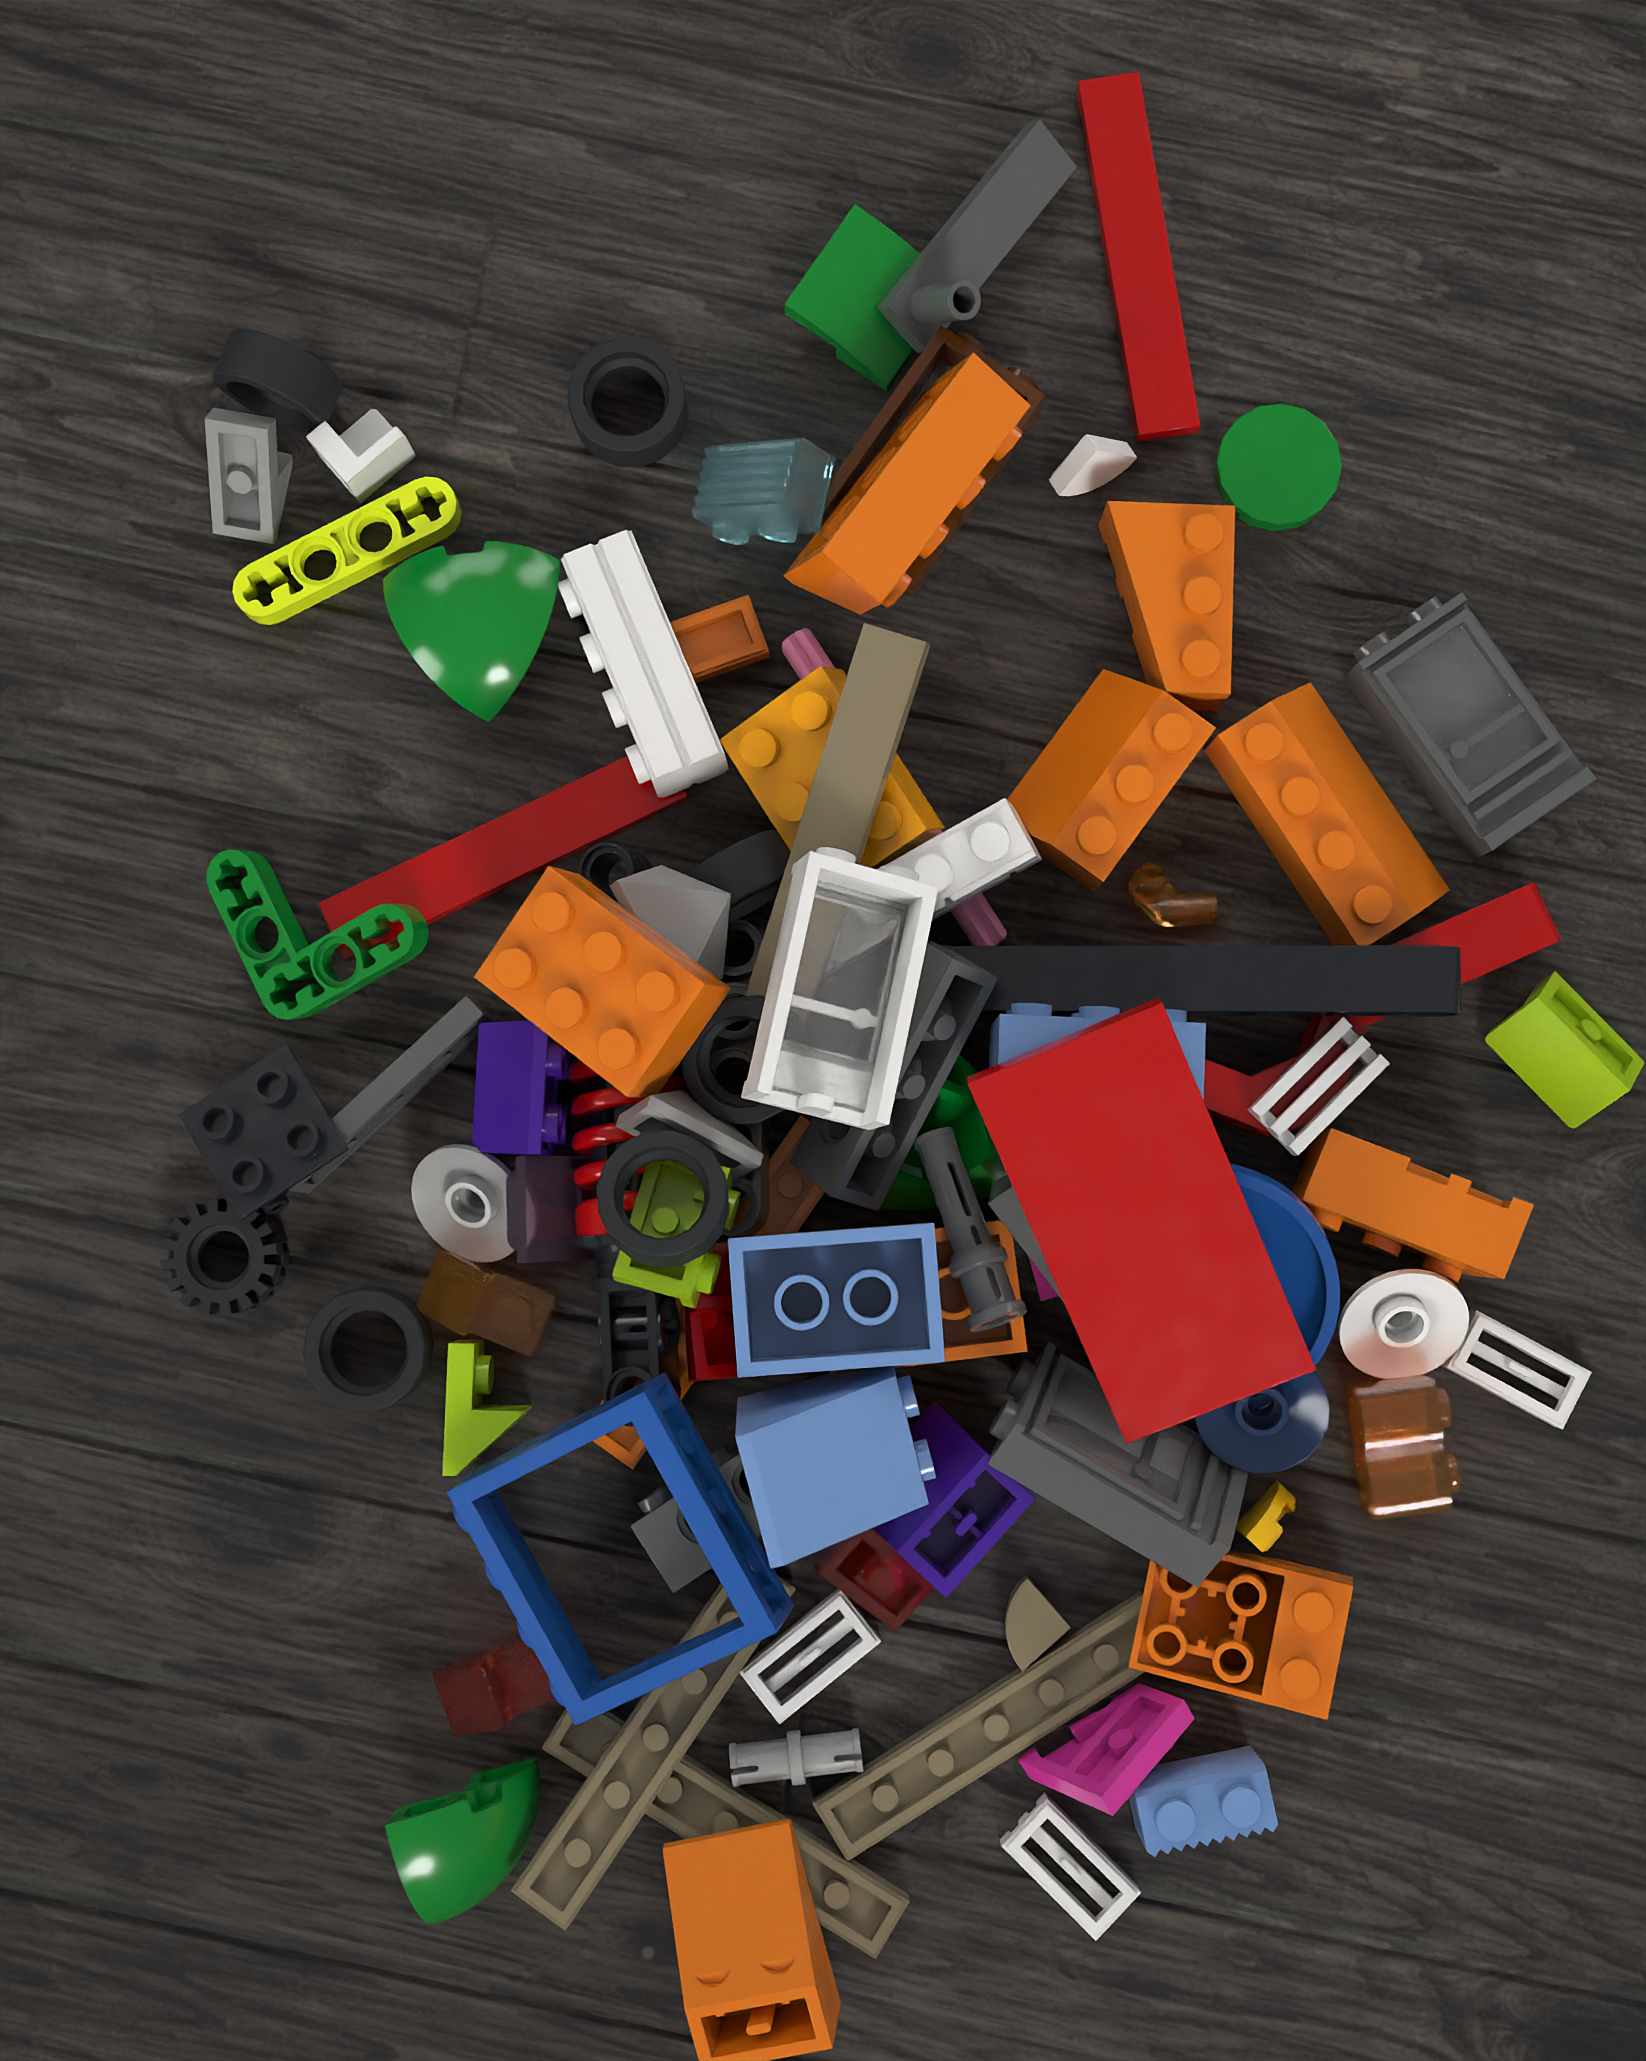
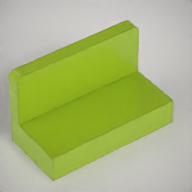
M1556 971L1539 982L1524 1005L1491 1029L1485 1038L1486 1043L1570 1128L1578 1127L1629 1092L1645 1063Z

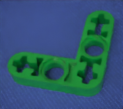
M228 849L218 853L211 860L207 869L206 881L216 907L263 1005L270 1014L278 1019H302L321 1012L414 959L423 951L428 941L426 919L418 909L408 904H382L368 910L308 945L272 867L264 856L256 851ZM237 867H245L248 876L244 877L241 881L243 889H235L232 883L239 875ZM252 899H262L263 905L254 906L255 904ZM254 906L244 911V907ZM266 916L274 921L279 932L277 944L270 952L261 949L255 937L258 922ZM391 922L403 923L404 931L397 936L399 943L380 944L373 947L368 939H379L388 934L393 929ZM341 944L349 946L356 957V969L347 980L338 977L332 967V955ZM315 977L319 984L308 985L296 993V1001H288L285 992L291 989V980H304Z

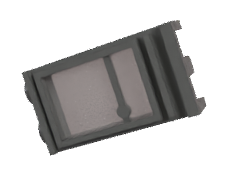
M1461 592L1444 605L1435 596L1418 607L1404 619L1410 628L1392 640L1385 631L1369 640L1353 653L1358 663L1343 679L1474 861L1494 850L1595 781L1596 777L1588 766L1584 768L1466 605L1465 602L1468 599Z
M1048 1341L1034 1363L1026 1358L1020 1362L1006 1387L1005 1392L1014 1398L1013 1400L1008 1398L1004 1402L989 1429V1434L996 1437L997 1441L988 1465L1198 1587L1231 1549L1249 1472L1234 1468L1220 1460L1206 1446L1200 1434L1181 1423L1126 1444L1096 1374L1063 1354H1060V1356L1054 1354L1057 1346Z

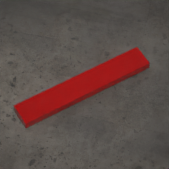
M1139 72L1078 81L1076 96L1136 442L1195 434L1200 428V420Z
M626 756L318 903L331 932L382 904L411 905L421 912L426 919L427 925L540 872L548 866L563 861L688 801L685 790H682L665 798H658L651 780L641 784L638 783L629 758ZM391 922L393 929L388 934L379 939H368L373 947H376L380 944H387L397 940V936L404 931L403 923ZM345 944L338 946L345 961L351 962L356 959L355 953L349 946Z

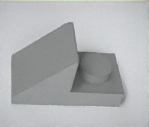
M213 407L205 417L213 534L274 544L279 533L293 465L291 454L277 451L276 418Z

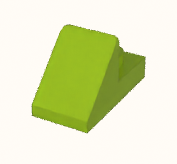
M458 1339L448 1343L442 1476H457L532 1408V1406L482 1404V1394H491L494 1382L493 1355H484L485 1340Z

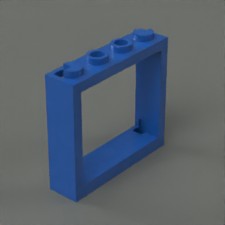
M665 1372L471 1470L446 1492L453 1504V1513L457 1523L465 1532L470 1534L485 1561V1571L489 1581L497 1590L502 1592L517 1619V1629L520 1637L536 1653L549 1677V1686L554 1698L562 1706H565L575 1726L777 1633L794 1607L774 1568H770L767 1555ZM632 1421L739 1617L602 1680L496 1489Z

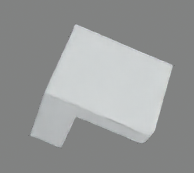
M376 409L368 411L340 436L326 421L306 436L320 459L359 503H362L416 457L406 436L398 427H392Z

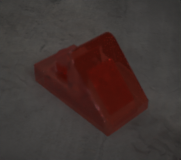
M875 1528L831 1545L813 1565L821 1576L894 1631L904 1623L935 1588L900 1556Z
M522 1639L437 1670L432 1674L453 1736L501 1730L507 1727L513 1716L556 1700L549 1686V1677L536 1653Z

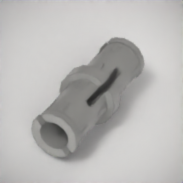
M859 1728L801 1736L800 1730L787 1731V1738L736 1744V1742L729 1743L730 1769H733V1773H731L733 1787L791 1779L792 1785L806 1784V1777L852 1771H857V1773L863 1772Z

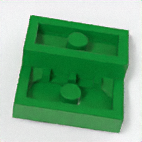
M854 205L785 302V315L834 346L838 360L887 391L914 353V350L878 310L877 306L920 253L876 218L857 205Z

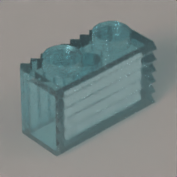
M805 438L713 445L704 449L707 458L702 461L704 470L699 473L702 482L696 485L699 494L694 496L696 506L691 509L693 518L713 528L712 535L715 538L731 544L744 545L749 542V537H753V535L789 543L794 542L796 535H800V533L809 535L812 532L819 534L836 458Z

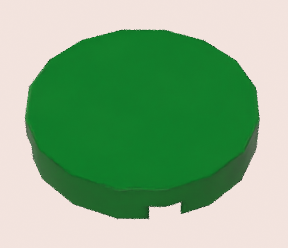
M1281 403L1257 407L1234 422L1219 445L1214 464V474L1217 492L1225 504L1228 502L1230 506H1235L1239 519L1249 526L1269 531H1280L1298 528L1321 512L1337 490L1342 464L1338 443L1326 424L1306 409Z

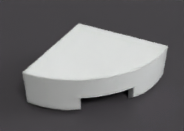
M1086 434L1055 470L1049 481L1059 496L1083 494L1117 477L1137 457L1127 442Z

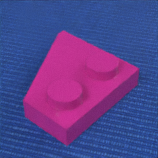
M1138 1683L1113 1698L1105 1708L1096 1712H1090L1069 1725L1075 1738L1043 1758L1039 1755L1036 1748L1033 1747L1025 1752L1018 1761L1029 1779L1113 1816L1123 1803L1132 1796L1134 1790L1173 1747L1177 1739L1195 1718L1184 1699Z

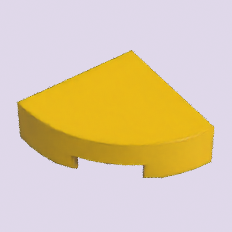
M1277 1480L1237 1522L1236 1530L1262 1553L1264 1551L1267 1552L1283 1532V1527L1277 1522L1286 1513L1294 1512L1295 1497Z

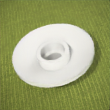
M1422 1269L1396 1270L1373 1278L1361 1286L1349 1298L1339 1318L1338 1337L1348 1360L1362 1372L1383 1379H1407L1430 1372L1453 1356L1466 1336L1469 1326V1311L1460 1290L1446 1277Z

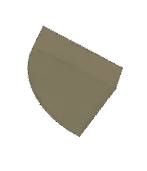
M1026 1574L1019 1580L1011 1592L1005 1616L1007 1644L1012 1657L1021 1671L1025 1670L1071 1628L1068 1622Z

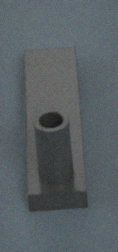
M1040 119L1026 123L877 306L878 310L916 353L924 350L941 325L947 329L952 322L969 320L977 314L981 305V296L978 289L1076 170L1077 166Z
M466 995L332 1118L349 1150L289 1190L309 1194L478 1039L479 1023L495 1022L479 1003Z

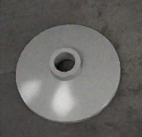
M452 1144L435 1149L417 1166L411 1186L413 1205L421 1224L441 1247L469 1261L493 1262L510 1255L522 1243L529 1225L527 1199L517 1178L499 1159L489 1153H481L473 1146Z

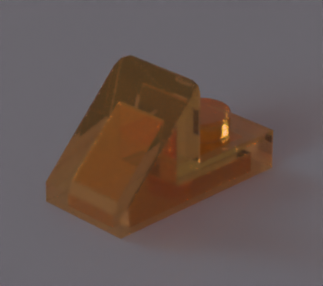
M439 1249L416 1306L420 1312L458 1334L465 1336L473 1333L533 1357L536 1354L559 1296L474 1261L459 1257L444 1249Z

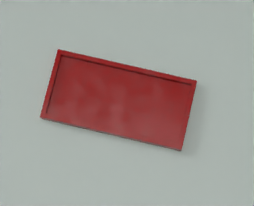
M1160 997L967 1077L969 1089L1126 1444L1316 1370Z

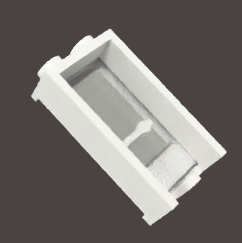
M820 847L817 848L816 852H808L792 866L791 874L793 876L748 1078L744 1082L741 1098L871 1130L889 1125L939 887L918 882L919 874L910 869L885 865L876 870L855 864L856 857L847 851Z

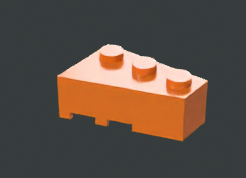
M1107 501L1098 527L1103 543L1107 544L1117 576L1115 582L1120 598L1124 599L1133 628L1132 637L1146 683L1164 690L1192 711L1217 712L1231 694L1235 506Z
M1333 1128L1324 1129L1312 1141L1292 1193L1311 1210L1321 1227L1335 1232H1339L1342 1223L1365 1233L1361 1241L1362 1244L1397 1258L1401 1249L1424 1258L1421 1269L1440 1274L1455 1283L1459 1282L1462 1274L1505 1279L1534 1204L1513 1197L1512 1201L1499 1200L1471 1188L1472 1181L1452 1173L1450 1178H1447L1410 1162L1411 1158Z

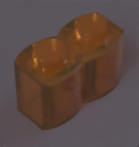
M1424 1375L1346 1384L1347 1415L1354 1446V1465L1362 1512L1373 1520L1452 1511V1493L1459 1492L1460 1475L1455 1457L1452 1453H1445L1443 1446V1428H1448L1451 1425V1408L1445 1390L1443 1388L1437 1389L1435 1380Z

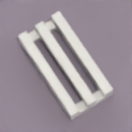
M1344 1017L1337 1019L1247 1109L1293 1156L1299 1155L1390 1064L1381 1054L1377 1055L1370 1048L1371 1044L1363 1036H1358L1351 1029L1352 1025ZM1340 1040L1347 1049L1276 1118L1269 1109ZM1359 1059L1364 1066L1294 1136L1288 1128Z
M1472 1309L1469 1311V1326L1461 1346L1452 1357L1441 1365L1560 1429L1564 1428L1592 1373L1489 1316ZM1482 1330L1570 1377L1566 1388L1477 1341ZM1472 1353L1558 1399L1559 1401L1555 1409L1553 1410L1466 1363L1470 1354Z
M840 1586L747 1661L739 1673L776 1721L781 1724L881 1642V1637L873 1627L871 1628L865 1620V1616L853 1605L847 1593ZM838 1609L844 1615L841 1620L767 1680L764 1681L759 1673ZM853 1628L855 1629L860 1638L781 1702L774 1694L779 1688Z
M1044 1792L1036 1801L1037 1806L1030 1813L1026 1811L1018 1820L1019 1825L1012 1832L1008 1830L1000 1839L1001 1846L1097 1940L1141 1894L1139 1886ZM1047 1818L1120 1890L1114 1898L1041 1826ZM1030 1836L1103 1908L1096 1917L1023 1845Z

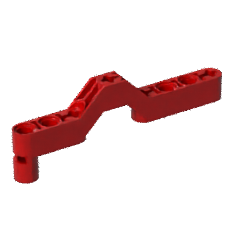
M1533 882L1391 945L1460 947L1461 984L1562 939L1536 883ZM1311 1017L1296 1056L1250 1076L1205 1059L1204 1103L1209 1115L1262 1137H1273L1247 1109L1337 1019L1342 1017ZM1386 1017L1344 1018L1352 1025L1351 1029L1358 1036L1364 1037L1368 1025ZM1338 1040L1269 1111L1278 1118L1347 1047ZM1354 1063L1288 1128L1289 1131L1308 1123L1347 1083Z

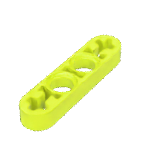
M427 476L416 479L248 564L239 571L234 580L232 592L235 602L250 619L259 624L272 625L282 622L447 538L455 532L461 521L462 511L459 501L451 487L443 480ZM432 496L437 504L442 503L439 506L442 516L432 522L425 514L419 515L424 511L421 501ZM400 509L406 519L409 520L407 522L414 532L407 537L400 522L393 514ZM374 522H383L389 525L392 529V540L385 549L378 552H368L361 548L359 542L360 534L367 525ZM319 550H327L334 553L337 563L331 576L320 581L311 580L306 577L304 565L308 556ZM288 566L290 567L291 574L303 587L297 593L289 585L288 581L290 580L282 572ZM261 581H266L272 588L277 587L271 592L274 602L265 607L258 600H252L258 595L256 585Z

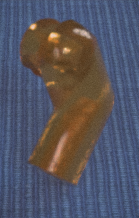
M1142 864L1134 871L1128 886L1132 902L1156 925L1166 928L1217 923L1218 908L1214 892L1180 895L1164 877L1165 870L1156 864Z

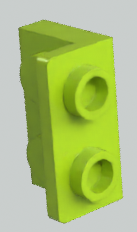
M671 1160L654 1161L647 1164L629 1220L630 1223L641 1233L655 1238L675 1237L689 1230L700 1217L704 1205L703 1186L697 1175L684 1164ZM721 1166L726 1176L730 1209L724 1229L730 1231L737 1214L741 1193L732 1190L733 1182L730 1168ZM714 1243L706 1254L683 1266L656 1268L633 1261L620 1250L612 1276L618 1282L679 1298L683 1306L695 1309L701 1292L711 1295L718 1277L722 1256L713 1253Z

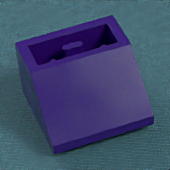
M531 1021L479 1023L472 1146L476 1147L481 1153L557 1157L558 1144H568L571 1115L570 1107L562 1106L561 1085L562 1080H569L568 1071L574 1063V1055Z
M933 1400L910 1425L913 1441L927 1439L936 1474L935 1479L924 1481L929 1504L874 1528L900 1556L947 1598L1036 1497L1029 1488L988 1465L992 1453Z

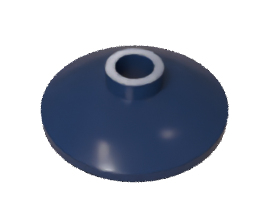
M1313 1371L1259 1392L1266 1393L1272 1398V1402L1266 1408L1257 1409L1252 1407L1248 1403L1251 1396L1195 1417L1202 1440L1220 1460L1234 1468L1247 1472L1274 1473L1296 1466L1317 1449L1328 1427L1329 1402L1321 1379Z

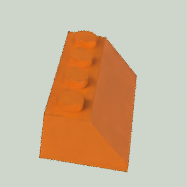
M974 352L926 388L783 576L793 585L859 615L880 604L886 608L892 606L912 581V578L906 571L916 557L920 555L923 559L927 558L948 534L949 528L943 522L953 508L957 506L960 510L964 509L983 488L986 479L980 473L990 459L1001 460L1017 443L1023 431L1016 425L1031 405Z
M1311 682L1265 704L1218 734L1206 748L1205 753L1334 946L1370 945L1450 891Z

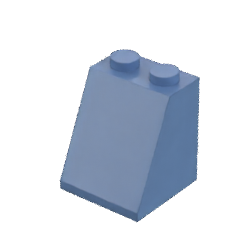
M894 1366L846 1369L737 1397L735 1438L771 1569L789 1564L929 1504L924 1481L935 1479L936 1474L927 1439L913 1441L908 1418L920 1415L910 1375L897 1378Z

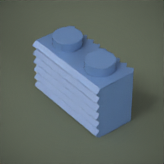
M1251 1745L1155 1765L1129 1798L1135 1829L1146 1851L1154 1857L1160 1849L1169 1854L1173 1847L1182 1851L1186 1844L1195 1849L1199 1841L1208 1846L1212 1838L1219 1843L1223 1841L1225 1836L1234 1841L1238 1833L1247 1838L1252 1830L1260 1835L1265 1827L1274 1832L1278 1826L1267 1770L1264 1762L1254 1752Z

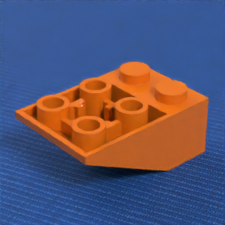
M1229 1550L1202 1583L1196 1587L1150 1560L1129 1668L1328 1720L1353 1591V1577L1286 1560Z
M791 1818L664 1843L662 1849L684 2009L698 2060L769 2061L833 2049L841 2001Z

